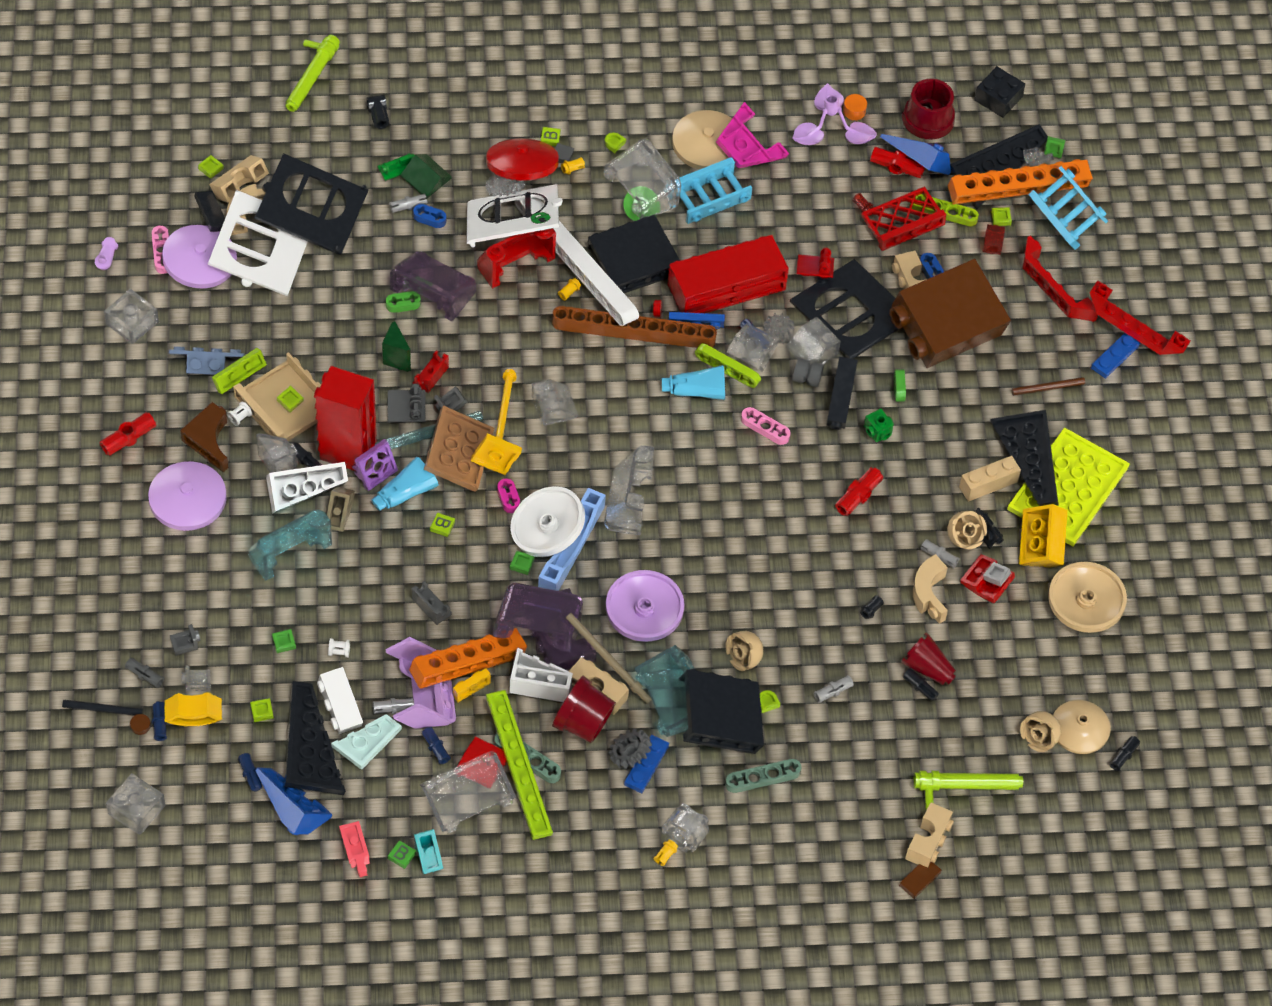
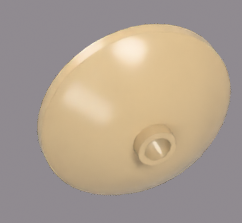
M1072 700L1062 704L1054 712L1053 716L1061 726V735L1057 743L1064 749L1077 754H1090L1101 749L1108 741L1111 731L1110 721L1106 713L1094 703L1084 700Z

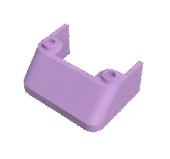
M408 637L386 649L387 654L399 659L400 671L411 678L414 705L393 715L394 719L415 729L446 726L455 722L456 713L452 681L447 680L420 689L409 671L415 657L431 654L436 649Z

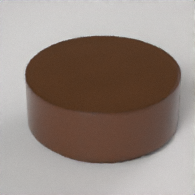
M144 714L133 716L130 721L132 732L137 735L146 734L151 728L148 716Z

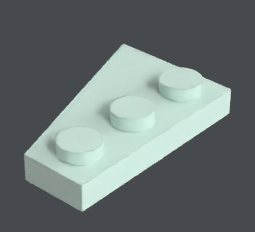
M386 714L365 725V728L349 733L346 738L332 742L331 745L332 748L362 770L401 731L402 726Z

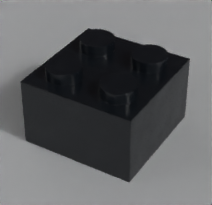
M996 66L977 86L974 101L1004 118L1023 97L1026 83Z

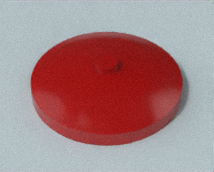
M518 138L501 141L493 145L487 152L486 163L493 173L503 178L535 180L546 177L557 169L559 155L555 148L545 142Z

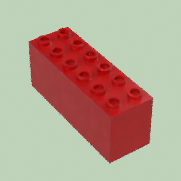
M762 236L755 240L744 241L741 244L727 246L720 250L710 251L706 254L692 256L688 259L669 264L668 288L680 312L708 313L786 290L789 268L773 236Z
M330 366L328 372H324L322 376L321 386L317 387L314 393V398H316L315 409H317L315 419L317 420L316 430L318 431L317 441H319L318 451L320 452V460L332 464L345 462L347 469L356 471L352 468L356 464L355 459L377 444L374 379Z

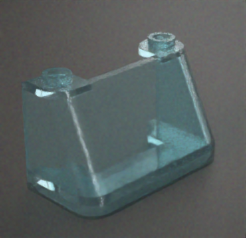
M313 510L259 539L250 547L249 558L266 581L274 577L272 569L273 566L277 565V560L274 557L305 540L310 547L314 544L322 545L323 549L331 546V520L323 511Z
M676 645L635 667L637 672L636 680L648 689L660 719H658L659 724L656 725L661 735L666 737L688 730L685 682L679 681V677L687 669H695L688 655Z

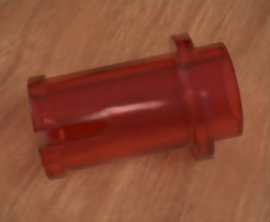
M861 193L853 197L854 200L852 201L861 209V213L874 208L873 204L868 202Z

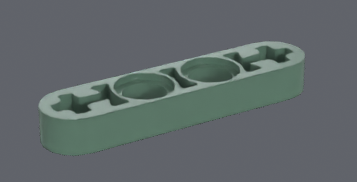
M497 733L495 735V746L503 749ZM523 742L529 762L535 758L542 762L539 766H533L530 763L533 773L548 783L558 782L561 778L560 766ZM556 771L555 774L548 775V772Z
M788 759L732 772L727 776L725 785L728 791L738 793L794 780L800 776L802 766L798 760ZM792 766L793 769H796L795 772H792L789 767ZM776 770L779 775L774 778L770 777L768 771ZM755 774L760 779L757 782H752L748 777ZM732 780L738 782V785L735 786L734 783H731Z

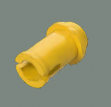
M582 157L572 161L566 160L561 164V170L564 174L569 175L573 171L584 169V160Z
M576 278L569 279L568 284L558 291L559 297L566 301L575 291L578 292L580 290V282Z
M670 839L664 841V846L654 857V861L661 866H664L672 854L677 852L678 845Z

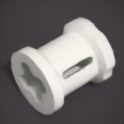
M243 401L239 403L236 409L227 412L229 420L235 426H238L245 417L252 415L250 407Z
M330 638L328 656L333 654L345 655L346 658H349L350 640L344 642L334 641V639Z

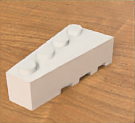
M345 462L269 473L266 479L272 514L333 489L336 486L345 484L348 481Z

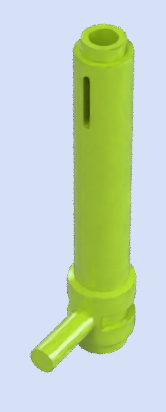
M328 35L321 43L304 40L303 45L305 47L317 49L316 55L286 100V108L289 111L294 112L298 110L328 61L334 57L340 44L336 36Z
M920 770L914 773V788L925 791L927 810L930 803H933V791H939V789L1019 790V788H1023V776L999 773H940L939 771L927 773L925 770Z

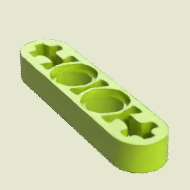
M920 194L915 198L916 200L924 202L926 200L923 194ZM932 197L940 207V210L943 209L947 214V221L970 227L977 224L979 214L975 209L959 204L953 205L952 202ZM913 204L912 209L922 212L923 206ZM926 207L924 213L933 214L935 211ZM955 210L958 214L951 215L948 211Z
M700 344L695 350V355L699 360L712 367L723 365L726 375L748 387L755 388L761 381V377L756 371L706 344Z

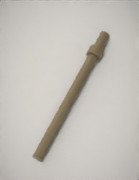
M570 612L565 618L630 686L629 689L648 704L652 698L643 690L641 683L638 680L635 681Z

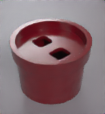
M932 78L916 83L902 114L905 128L911 134L928 140L939 139L949 134L955 124L954 93L952 88L944 81ZM928 103L931 105L932 110L922 105Z
M583 675L562 704L552 727L561 731L566 730L592 743L610 717L616 702L593 686L592 681Z

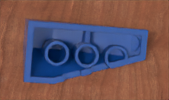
M257 767L256 773L281 822L288 828L291 834H309L332 817V814L316 799L312 802L304 796L306 792L303 790L284 787L285 778L275 770Z

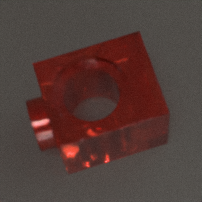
M987 224L983 245L984 253L1001 255L1005 227Z

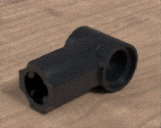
M385 95L366 97L368 111L371 113L374 127L385 129L389 125Z

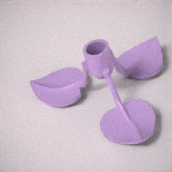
M827 83L818 92L814 100L816 108L823 110L819 126L816 127L813 123H802L795 129L792 138L803 145L819 143L824 138V133L820 129L826 114L833 116L837 112L845 129L848 130L845 133V137L850 143H866L874 139L877 133L870 126L862 122H853L848 127L841 108L844 98Z

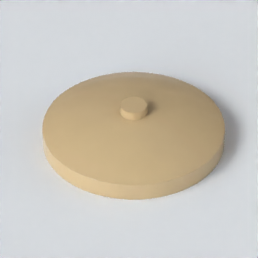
M712 110L696 111L683 117L676 124L672 138L673 149L678 158L688 166L698 170L728 159L729 157L718 146L716 141L732 118L724 113Z
M1077 562L1063 567L1056 573L1050 584L1048 599L1051 610L1063 624L1077 631L1094 633L1109 629L1120 620L1126 607L1127 594L1120 578L1107 567L1092 562Z

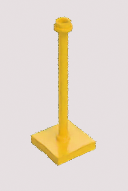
M507 369L503 373L505 384L496 437L487 433L471 456V462L506 475L522 451V447L503 440L512 382L516 381L517 378L516 372L513 369Z

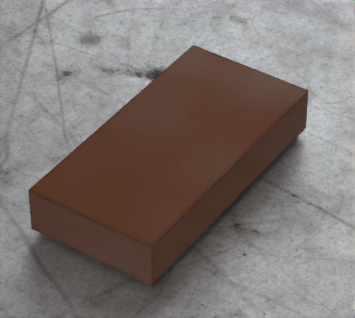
M930 862L928 868L919 864L900 882L899 887L915 899L942 870L933 862Z

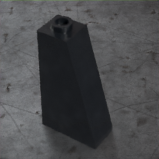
M839 357L826 425L835 430L845 429L857 369L858 360Z

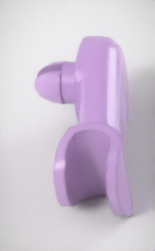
M107 237L102 242V249L95 258V265L100 270H106L112 264L114 251L118 249V244L114 238Z

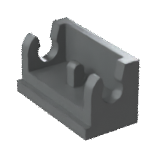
M425 581L422 582L420 589L417 586L412 588V600L436 625L452 615L450 607L440 601L428 588V584Z

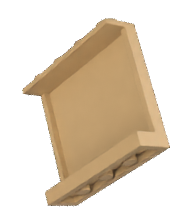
M289 352L286 354L287 361L245 387L240 383L233 386L234 397L239 403L243 401L250 407L253 419L278 447L317 423L315 419L317 409H315L316 398H314V393L321 384L315 382L307 369L304 370L296 357L293 358ZM290 385L304 398V401L292 412L287 411L277 401V397Z

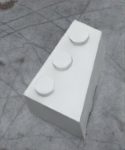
M517 648L510 678L509 693L564 702L571 691L573 673L552 663L542 662L539 660V657L535 655L532 657L523 653L522 649Z
M343 667L320 674L317 685L324 697L326 710L332 716L331 723L333 729H337L338 733L341 734L362 727L363 720Z

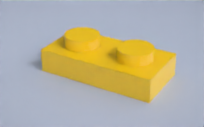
M487 668L475 672L470 678L465 681H459L453 687V697L457 703L491 684V674Z

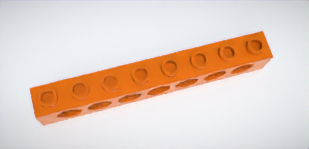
M1075 159L1065 163L1059 161L1049 165L1023 166L1018 169L1007 168L1003 171L991 170L980 174L978 172L964 176L959 174L951 178L948 189L952 204L954 205L1028 195L1033 190L1037 193H1043L1064 175L1059 169L1060 166L1065 170L1069 168L1075 175L1073 179L1080 188L1088 187L1093 178L1088 161ZM1068 180L1056 191L1073 189L1074 186Z

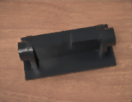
M977 508L975 513L984 518L987 526V533L983 541L991 549L995 542L1000 544L1004 541L1003 535L997 527H992L994 523L988 516V513Z

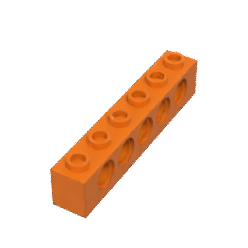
M517 628L505 629L500 633L489 634L481 639H472L461 645H452L447 649L436 650L424 656L419 655L413 659L409 671L421 689L515 660L517 648L522 649L523 653H525L527 645Z

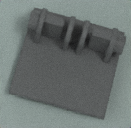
M413 384L410 390H388V422H426L425 390H422L419 384Z

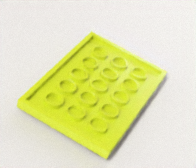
M1064 427L1051 445L1059 507L1068 510L1065 543L1074 547L1128 470L1130 463ZM1026 483L1023 484L1007 508L1008 511L1023 518V509L1038 507Z

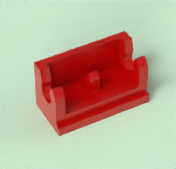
M436 350L433 353V358L422 372L416 374L413 384H419L422 390L429 393L449 368V355L444 353L442 358H440Z

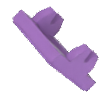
M385 439L355 459L356 464L352 466L356 470L354 472L355 475L362 480L364 488L368 491L398 471L389 443ZM378 452H382V453L380 454L381 457H382V459L378 458V456H377V453H378ZM371 458V466L365 470V464ZM381 461V467L378 470H374L375 464ZM373 472L377 474L374 478L368 477Z

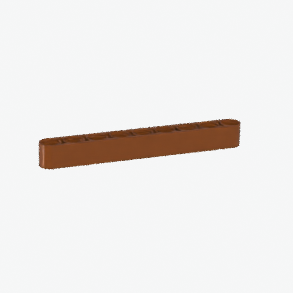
M558 306L553 310L552 325L557 330L698 348L702 343L713 348L716 344L717 330L711 325L639 316L638 319L620 326L608 312L566 306Z

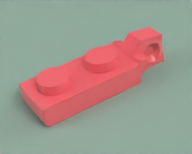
M359 821L339 826L349 864H351L352 868L357 867L359 878L368 876L366 864H370L369 853Z

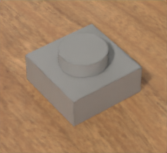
M993 562L984 573V580L1001 587L1011 574L1010 568Z

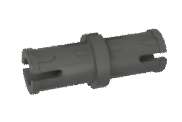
M133 657L125 664L126 669H129L138 675L139 679L142 681L146 680L156 688H159L164 682L163 676L152 671L150 666H144L136 661Z

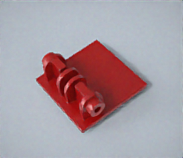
M823 248L820 256L798 254L796 274L833 278L834 258H831V250L829 248Z

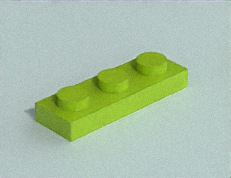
M255 348L212 376L217 391L223 394L267 364L261 350Z

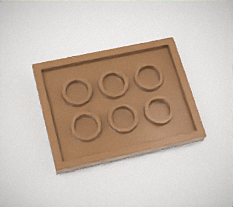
M443 405L440 409L424 470L476 492L479 488L484 466L471 462V456L487 433L493 435L494 428Z

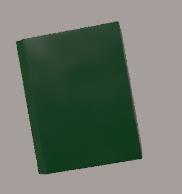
M415 154L401 174V177L421 195L425 193L426 199L452 179V176L427 154Z
M394 321L391 323L382 342L383 364L409 372L411 371V351L397 323Z

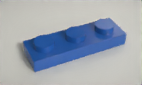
M669 312L668 320L711 325L715 329H720V327L724 328L725 314Z
M1124 333L1092 364L1091 369L1106 379L1140 346V342Z
M654 735L650 736L652 746L649 748L651 752L646 753L647 758H642L641 764L635 763L624 782V786L641 794L644 792L669 747V742Z

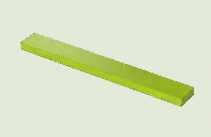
M506 690L486 694L488 706L532 839L551 836L553 831Z

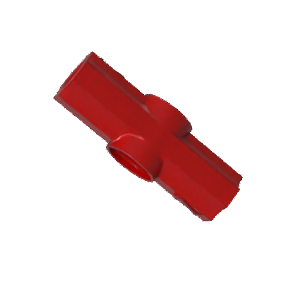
M874 147L870 158L871 162L888 167L891 173L897 175L903 172L917 178H922L925 167L915 160L908 158L906 154L899 150L893 153L879 147Z
M146 412L132 422L122 423L119 426V430L100 441V446L104 453L110 456L125 446L134 445L137 442V438L156 427V422L152 415Z
M870 467L859 480L856 479L850 484L846 494L835 505V508L841 515L849 516L860 503L864 504L869 499L873 489L883 480L880 470Z

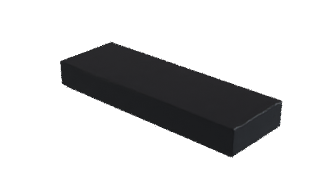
M213 191L195 192L194 197L210 232L221 231L225 217Z

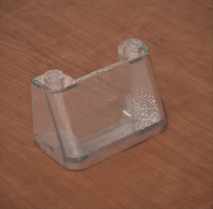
M648 139L639 140L605 165L603 170L604 176L610 181L618 179L633 197L631 208L633 213L640 219L678 207L681 192L680 179Z
M637 447L614 468L604 518V525L608 530L641 536L644 499L641 495L630 492L632 485L640 486L641 482L646 478L651 480L655 447Z
M494 751L484 753L420 784L441 831H446L447 833L457 830V825L461 821L495 805L506 807L513 803V799L517 798L497 753Z

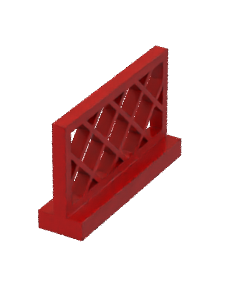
M925 186L861 213L862 218L878 240V246L881 251L944 226L947 215L943 209L940 210ZM923 194L926 198L925 202L916 200V196ZM905 201L911 203L910 208L900 206V203ZM913 204L923 206L922 212L913 210ZM928 207L934 209L935 213L928 214L924 213V211ZM891 208L895 209V212L892 215L884 213V210ZM897 211L906 212V218L896 216ZM872 214L879 216L878 222L870 220L868 216ZM910 214L920 216L916 221L908 219ZM885 217L888 219H892L890 225H888L885 223H881V218ZM894 220L904 223L901 227L892 226ZM878 227L888 229V232L880 235L877 230Z

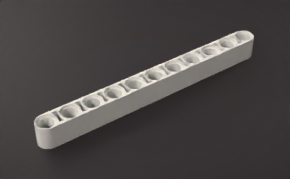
M533 197L531 198L532 214H534L544 206V203L539 198ZM525 199L515 200L517 209L525 216ZM559 221V227L553 228L556 232L557 255L620 326L638 319L639 313L635 305Z

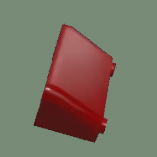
M553 228L513 235L490 246L477 259V268L493 289L500 285L499 277L504 273L501 267L528 254H531L535 260L538 257H543L547 263L554 260L556 232Z

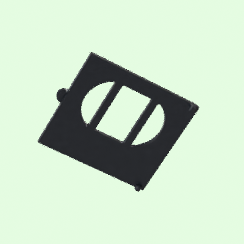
M283 153L271 182H266L262 187L266 193L254 219L341 255L369 190L366 189L365 185H362V187ZM297 174H303L293 201L289 204L283 194V185L288 178ZM309 177L332 186L320 217L296 208ZM340 190L345 199V210L337 218L326 220L325 217L336 191Z
M855 259L834 271L833 278L817 276V283L790 299V302L845 355V358L853 359L898 330L890 317V308H892L891 306L896 298ZM831 290L847 291L819 310L815 309L817 299L825 292ZM852 296L868 309V311L838 330H835L822 317L823 314ZM874 316V325L865 334L854 337L843 335L869 317Z

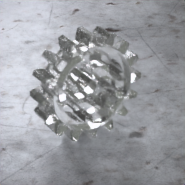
M498 175L489 178L485 184L489 195H499V197L503 195L509 196L511 193L516 194L517 191L521 192V189L525 188L524 180H512Z

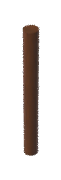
M1081 377L1012 388V395L1084 385L1085 378Z

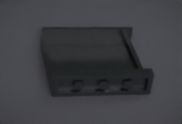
M655 214L645 216L634 222H627L622 226L613 227L601 233H594L588 237V249H593L604 272L623 293L668 279L669 264L680 261Z
M687 669L679 677V681L685 682L688 730L683 734V742L756 754L764 746L759 682L751 681L750 679L734 678L730 675H718L713 672H701L696 669Z

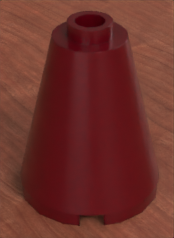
M926 632L924 634L926 639L921 637L907 653L906 657L908 659L903 658L901 662L941 685L945 683L949 685L956 677L953 674L956 670L932 637Z

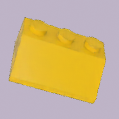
M1054 504L1023 509L1020 565L1046 568L1064 565L1068 510Z

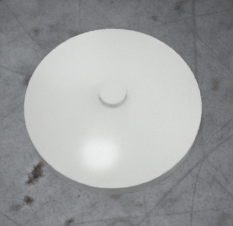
M546 487L533 492L519 504L513 514L511 535L514 542L523 552L536 557L551 556L565 550L577 539L583 529L585 522L583 504L575 493L563 487Z

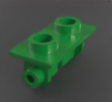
M408 153L377 167L384 180L387 181L400 176L415 155Z

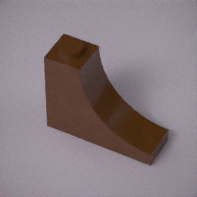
M212 402L180 430L181 438L185 444L224 472L229 468L228 458L218 447L217 439L220 431L227 424V412L222 406H217Z

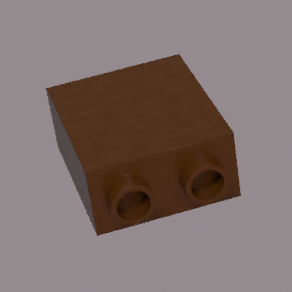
M972 259L899 291L891 306L892 308H890V317L893 324L898 329L903 327L910 338L907 344L911 355L916 360L922 359L926 368L1001 336L1011 322L1010 317L976 259Z

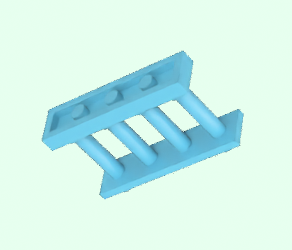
M732 157L668 182L667 193L670 198L679 196L688 209L687 224L697 222L704 217L734 205L745 203L751 199L752 186L742 188L733 174L735 161ZM727 177L736 191L726 194L718 179ZM711 183L720 198L711 201L702 186ZM696 190L704 204L695 207L685 192Z
M1060 166L1059 169L1064 174L1043 193L1040 192L1038 194L1033 190L1028 195L1069 245L1076 250L1081 246L1077 241L1080 234L1099 218L1105 223L1109 221L1105 218L1107 213L1102 207L1099 206L1097 208L1073 179L1075 175L1069 168L1065 170ZM1069 180L1074 188L1053 206H1048L1046 204L1047 198ZM1080 193L1085 200L1064 218L1061 217L1059 219L1056 216L1057 211ZM1090 205L1095 213L1074 231H1069L1066 228L1069 226L1068 223Z

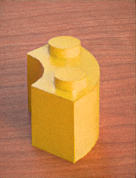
M206 692L193 696L178 693L165 700V722L179 726H202L222 720V698L212 693Z

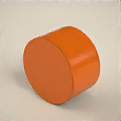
M859 94L847 96L843 107L844 115L850 120L862 119L866 114L867 100Z

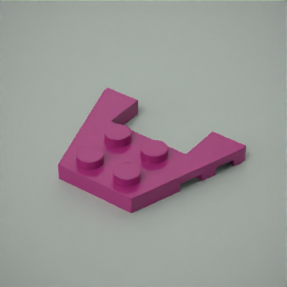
M745 102L716 141L718 146L729 158H733L738 169L787 158L789 153L780 142L765 150L747 129L744 123L752 119L755 113Z

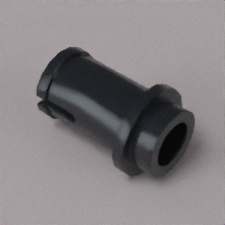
M875 595L867 605L861 607L860 614L865 619L873 618L874 613L884 604V601L881 597Z

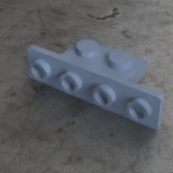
M174 347L173 350H169L170 355H187V374L216 375L225 369L226 357L242 358L245 356L244 353H241V350L230 349V353L222 352V349L211 348V352H206L204 348L193 347L192 351H186L185 347Z

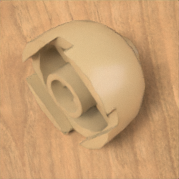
M961 511L950 519L947 531L950 541L955 546L963 549H975L982 544V540L987 533V526L981 515L973 511Z
M740 631L733 633V635L727 638L726 653L727 655L730 654L733 659L730 660V663L737 670L745 671L754 668L760 663L763 657V644L755 633Z
M1037 711L1027 716L1021 723L1020 733L1023 740L1026 738L1031 743L1028 744L1031 749L1037 752H1046L1052 749L1059 741L1061 726L1052 714Z

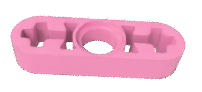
M156 226L152 230L155 269L160 274L168 273L165 267L161 266L162 252L157 251L159 247L164 246L165 241L169 237L168 229L164 226ZM160 233H162V239H163V240H160V241H159V236H158V235H159Z
M748 407L742 411L741 422L745 426L779 445L789 442L790 430L786 426L754 408ZM768 423L771 427L763 429L760 425Z

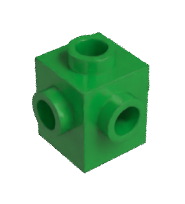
M881 408L865 416L864 428L866 433L876 443L886 440L892 435L893 420Z

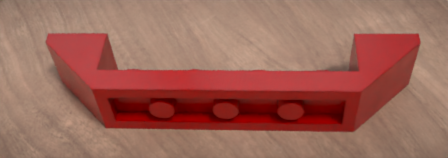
M1031 235L1028 236L1022 268L1067 317L1096 321L1098 315L1093 302L1087 297L1076 303L1074 298L1065 292L1062 285L1058 284L1052 278L1051 273L1046 271L1037 260L1042 249L1040 243Z
M1097 280L1090 291L1097 315L1159 355L1184 353L1191 340L1177 331L1172 334L1169 340L1157 333L1146 324L1108 301L1107 299L1113 290Z

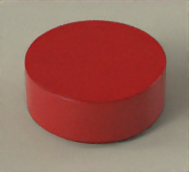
M655 300L653 303L654 318L662 317V300Z

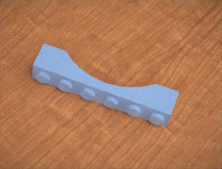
M590 488L587 489L581 500L585 510L583 529L569 547L554 554L547 561L539 575L538 589L554 596L557 595L605 508V494Z

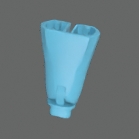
M724 366L673 375V379L672 375H670V378H662V392L671 391V394L677 396H698L725 400Z
M415 457L395 478L378 491L377 496L372 498L371 501L379 511L385 507L389 509L416 495L438 487V481L434 474L424 470L425 463L419 457Z

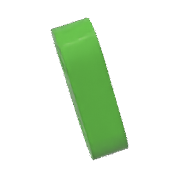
M415 291L395 293L386 298V308L392 313L416 310L421 305L420 294Z
M894 370L895 401L905 402L906 399L905 370Z

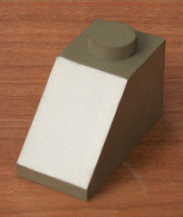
M336 486L331 491L324 528L340 532L344 531L352 509L354 490Z

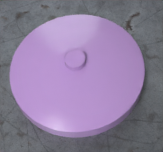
M190 225L174 231L165 241L162 252L163 265L168 274L177 282L192 288H211L225 282L232 274L208 265L220 231L210 232L208 226ZM228 248L230 255L236 260V251Z
M179 462L166 467L156 475L149 488L148 496L152 513L162 524L176 530H196L209 525L219 517L226 504V488L223 479L214 469L198 462Z
M638 570L621 576L610 587L606 598V613L611 625L623 636L636 641H656L670 635L679 626L684 613V598L677 584L669 577L655 571Z

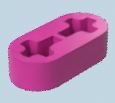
M502 479L498 482L497 486L499 498L503 509L507 513H514L520 504L517 489L511 479ZM504 486L509 488V493H507L505 488H503ZM509 499H511L512 503L515 504L514 506H511V504H509Z

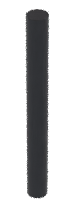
M63 700L62 703L64 708L134 716L143 714V708Z

